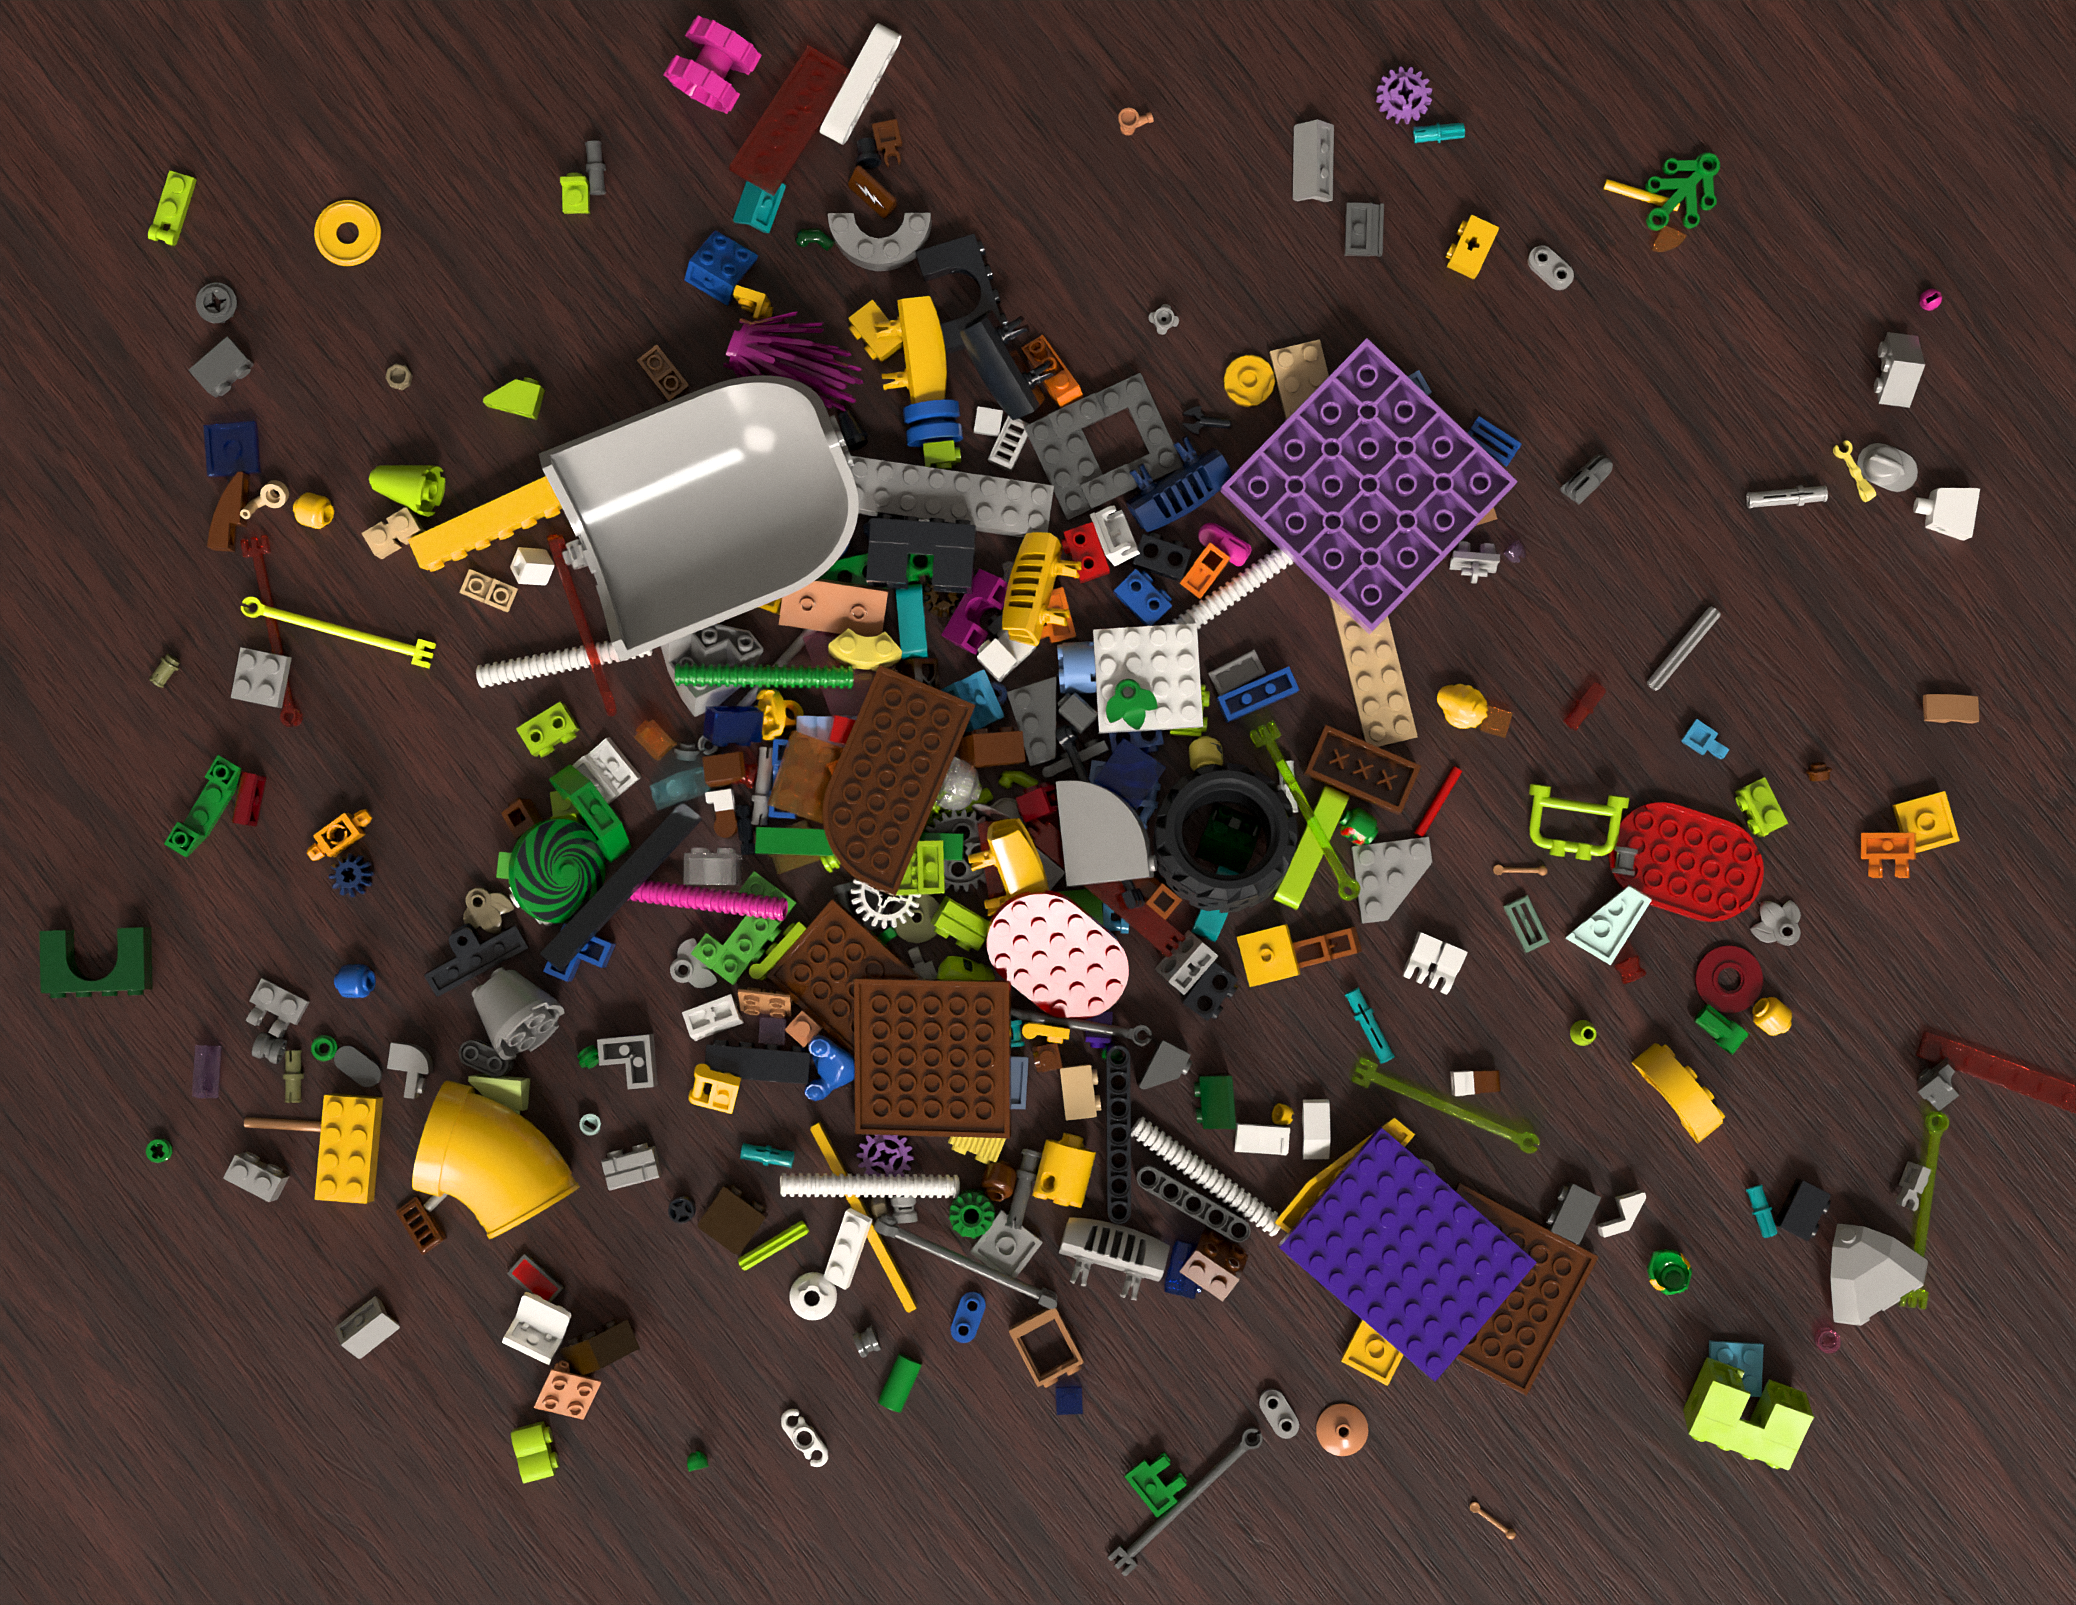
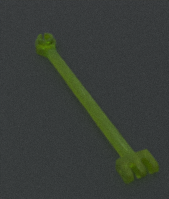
M1270 721L1267 723L1271 733L1268 732L1265 725L1258 727L1262 737L1259 736L1255 729L1251 730L1249 733L1256 748L1265 745L1333 869L1338 879V893L1340 897L1347 901L1355 899L1360 894V884L1355 879L1350 878L1345 872L1274 741L1281 736L1275 722ZM1344 887H1349L1352 890V894L1347 895L1344 892Z
M1362 1057L1360 1058L1359 1062L1368 1066V1068L1363 1070L1356 1067L1355 1072L1364 1075V1078L1361 1080L1353 1076L1352 1082L1368 1088L1372 1081L1515 1142L1523 1152L1534 1153L1538 1150L1533 1145L1530 1147L1524 1146L1526 1138H1531L1533 1144L1540 1145L1539 1138L1531 1132L1520 1134L1375 1072L1378 1064Z
M1936 1111L1928 1114L1925 1121L1930 1134L1926 1168L1931 1169L1928 1177V1183L1922 1192L1914 1251L1923 1258L1925 1255L1940 1139L1943 1132L1949 1126L1948 1117L1944 1113ZM1934 1117L1939 1118V1124L1937 1126H1933L1932 1119ZM1920 1288L1916 1291L1911 1290L1900 1297L1901 1300L1898 1302V1305L1905 1306L1907 1297H1909L1908 1306L1915 1308L1917 1298H1919V1309H1926L1929 1292L1920 1290Z

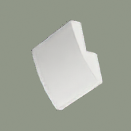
M610 737L605 738L590 753L584 755L572 765L594 784L607 804L611 803L641 778L640 774Z

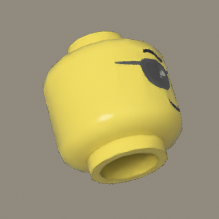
M1201 736L1189 745V762L1192 770L1195 771L1197 768L1210 764L1223 765L1222 746L1219 741L1209 736Z

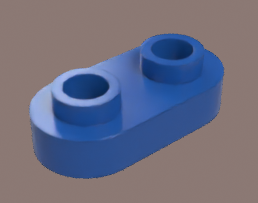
M969 1291L962 1296L951 1325V1335L960 1343L970 1342L975 1337L985 1311V1298L977 1291ZM970 1301L977 1303L978 1307L975 1310L968 1308ZM962 1325L967 1326L969 1329L968 1333L961 1334L959 1327Z

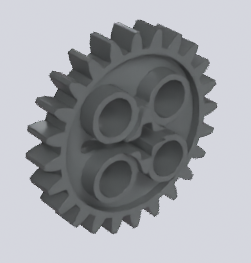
M952 808L951 816H947L942 811V820L933 817L935 825L933 827L925 825L929 833L949 832L950 834H955V829L959 826L968 827V835L964 837V851L967 856L971 854V850L977 845L983 846L985 851L990 849L987 833L988 827L992 822L984 825L986 817L982 815L976 819L975 810L968 816L965 808H962L960 815H957L955 809ZM964 858L963 861L944 860L945 890L952 884L955 892L958 891L960 885H963L965 891L968 892L969 884L971 883L977 889V881L979 879L987 883L986 873L994 876L995 873L991 866L995 865L972 871ZM955 862L965 864V869L962 873L954 874L951 871V867Z

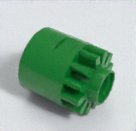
M969 1189L959 1193L957 1198L953 1200L949 1212V1219L953 1230H956L962 1237L972 1238L984 1235L992 1226L995 1216L993 1201L987 1198L983 1191L977 1189ZM973 1208L978 1211L979 1217L969 1219L966 1217L965 1211Z

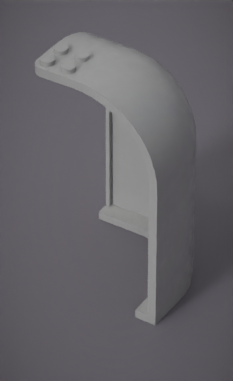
M748 376L719 382L539 453L542 469L575 535L579 536L584 548L582 552L590 572L595 575L598 584L596 588L604 611L611 643L621 662L804 588L822 576L838 560L849 544L857 523L859 498L850 467L855 465L835 415L829 417L822 399L810 387L785 377Z

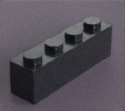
M713 1039V1044L706 1045L705 1064L709 1066L710 1070L730 1073L741 1079L809 1084L812 1053L807 1052L806 1047L791 1046V1050L780 1049V1044L766 1043L765 1048H757L754 1042L739 1041V1046L729 1045V1040Z

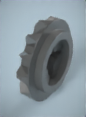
M210 283L199 291L196 297V309L199 315L213 324L225 323L226 320L234 317L235 309L238 308L237 296L230 287L223 283ZM214 295L220 301L225 300L224 303L220 304L221 312H219L215 307H210L212 304L215 303Z

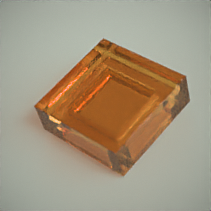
M1488 705V711L1486 712L1488 717L1482 720L1479 731L1506 738L1513 713Z

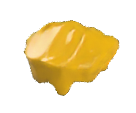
M1464 684L1446 685L1439 690L1437 702L1443 709L1445 719L1454 727L1476 728L1477 725L1482 723L1484 718L1488 717L1486 713L1488 711L1486 699L1479 690L1474 689L1472 686Z

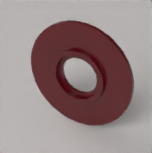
M1721 946L1711 950L1702 958L1696 970L1695 982L1697 991L1706 1004L1720 1012L1736 1013L1747 1009L1757 1000L1763 986V974L1758 961L1751 953L1736 946ZM1733 968L1739 973L1741 980L1735 990L1726 991L1720 987L1718 976L1723 969Z

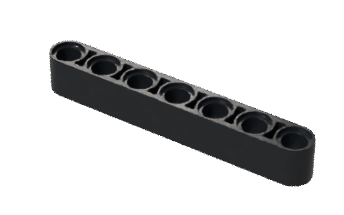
M1116 1041L1109 1044L1106 1048V1207L1110 1220L1116 1224H1122L1128 1221L1131 1215L1130 1053L1124 1043ZM1115 1049H1121L1125 1052V1056L1122 1060L1115 1061L1111 1058V1053ZM1115 1075H1122L1125 1078V1082L1123 1085L1116 1087L1111 1084V1079ZM1115 1101H1122L1125 1103V1108L1121 1112H1114L1111 1109V1105ZM1115 1127L1125 1129V1134L1121 1138L1113 1137L1111 1132ZM1115 1153H1123L1126 1156L1125 1160L1120 1164L1112 1162L1111 1158ZM1120 1178L1125 1180L1126 1183L1122 1189H1114L1111 1186L1112 1182ZM1117 1204L1126 1207L1125 1212L1121 1215L1112 1213V1208Z

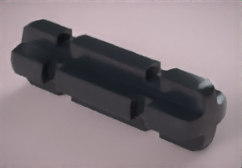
M747 804L738 805L735 807L736 817L739 818L737 820L739 841H742L740 845L741 854L751 855L755 853V844L752 843L754 837L751 819H749V815H751L750 807Z

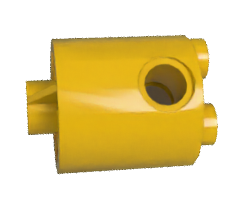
M1063 1133L1060 1141L1046 1139L1032 1196L1041 1199H1053V1203L1063 1206L1071 1205L1082 1208L1096 1154L1095 1151L1085 1148L1083 1137Z

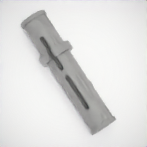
M1800 485L1796 486L1795 489L1748 492L1746 495L1748 508L1786 504L1804 506V503L1826 502L1828 499L1826 485L1806 488Z
M759 747L755 795H752L754 808L751 824L753 825L759 824L761 815L760 825L768 826L773 773V748L768 749L766 758L767 747Z

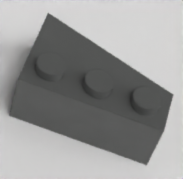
M1056 677L1007 692L1018 730L1023 731L1024 748L1031 768L1055 760Z

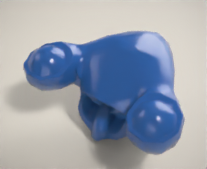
M822 1035L813 1036L808 1043L809 1052L812 1053V1059L818 1074L821 1077L807 1084L804 1093L808 1099L817 1101L823 1100L834 1089L844 1086L855 1079V1057L849 1051L837 1046L828 1037Z

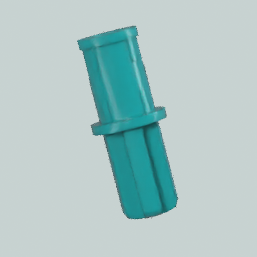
M1436 122V125L1415 126L1413 127L1414 143L1429 141L1441 143V140L1464 138V123L1440 125L1439 122Z
M1763 1185L1747 1188L1746 1192L1749 1195L1754 1210L1751 1213L1756 1216L1762 1236L1768 1238L1776 1235L1777 1229L1770 1211L1772 1206L1769 1207Z

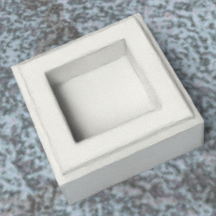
M978 406L974 433L999 437L1003 410Z

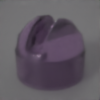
M1517 540L1503 554L1509 561L1519 563L1521 560L1518 556L1525 558L1526 550L1523 544Z

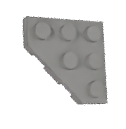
M1429 837L1351 847L1361 924L1386 921L1395 912L1432 863Z

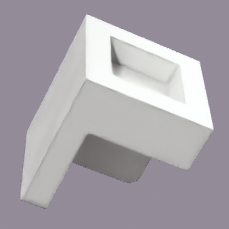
M518 547L510 568L518 584L546 585L555 565L545 549Z

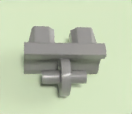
M1460 541L1453 551L1449 562V569L1461 570V575L1470 576V583L1476 584L1478 576L1487 577L1488 573H1496L1497 565L1500 562V554H1496L1494 544H1481L1479 553L1470 552L1469 542Z

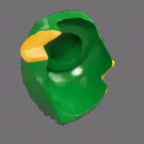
M1673 1249L1654 1251L1647 1268L1650 1278L1649 1282L1655 1289L1665 1295L1684 1292L1690 1284L1693 1271L1684 1255Z

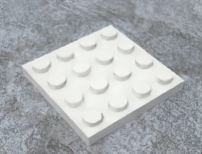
M1197 623L1093 630L1099 733L1203 727ZM1123 679L1135 680L1141 689L1151 691L1157 700L1158 708L1145 711V722L1139 730L1131 728L1123 718L1114 723H1109L1107 719V702L1115 695V688ZM1125 688L1123 694L1126 697H1130L1133 694V690Z

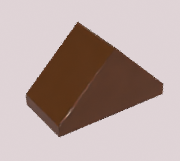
M743 752L702 757L705 783L711 790H717L746 777Z

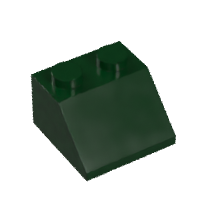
M1229 1073L1198 1075V1081L1194 1082L1195 1097H1200V1107L1196 1108L1197 1123H1201L1203 1129H1236L1232 1075Z

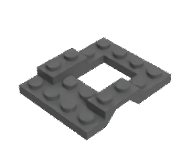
M1141 373L1098 393H1093L1024 426L1050 485L1054 486L1053 492L1067 521L1122 494L1139 488L1129 471L1134 469L1142 478L1138 465L1144 463L1153 481L1183 466ZM1128 408L1148 451V455L1106 474H1102L1082 429Z

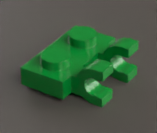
M1165 1452L1161 1453L1151 1464L1144 1458L1124 1475L1157 1518L1177 1503L1178 1499L1174 1494L1187 1485V1479L1181 1472L1173 1477L1167 1485L1160 1478L1158 1473L1168 1467L1171 1461Z

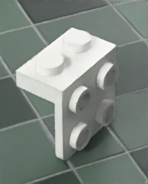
M525 1292L521 1298L516 1317L506 1332L502 1343L549 1365L564 1339L571 1313L566 1311L565 1308L556 1306L536 1294Z

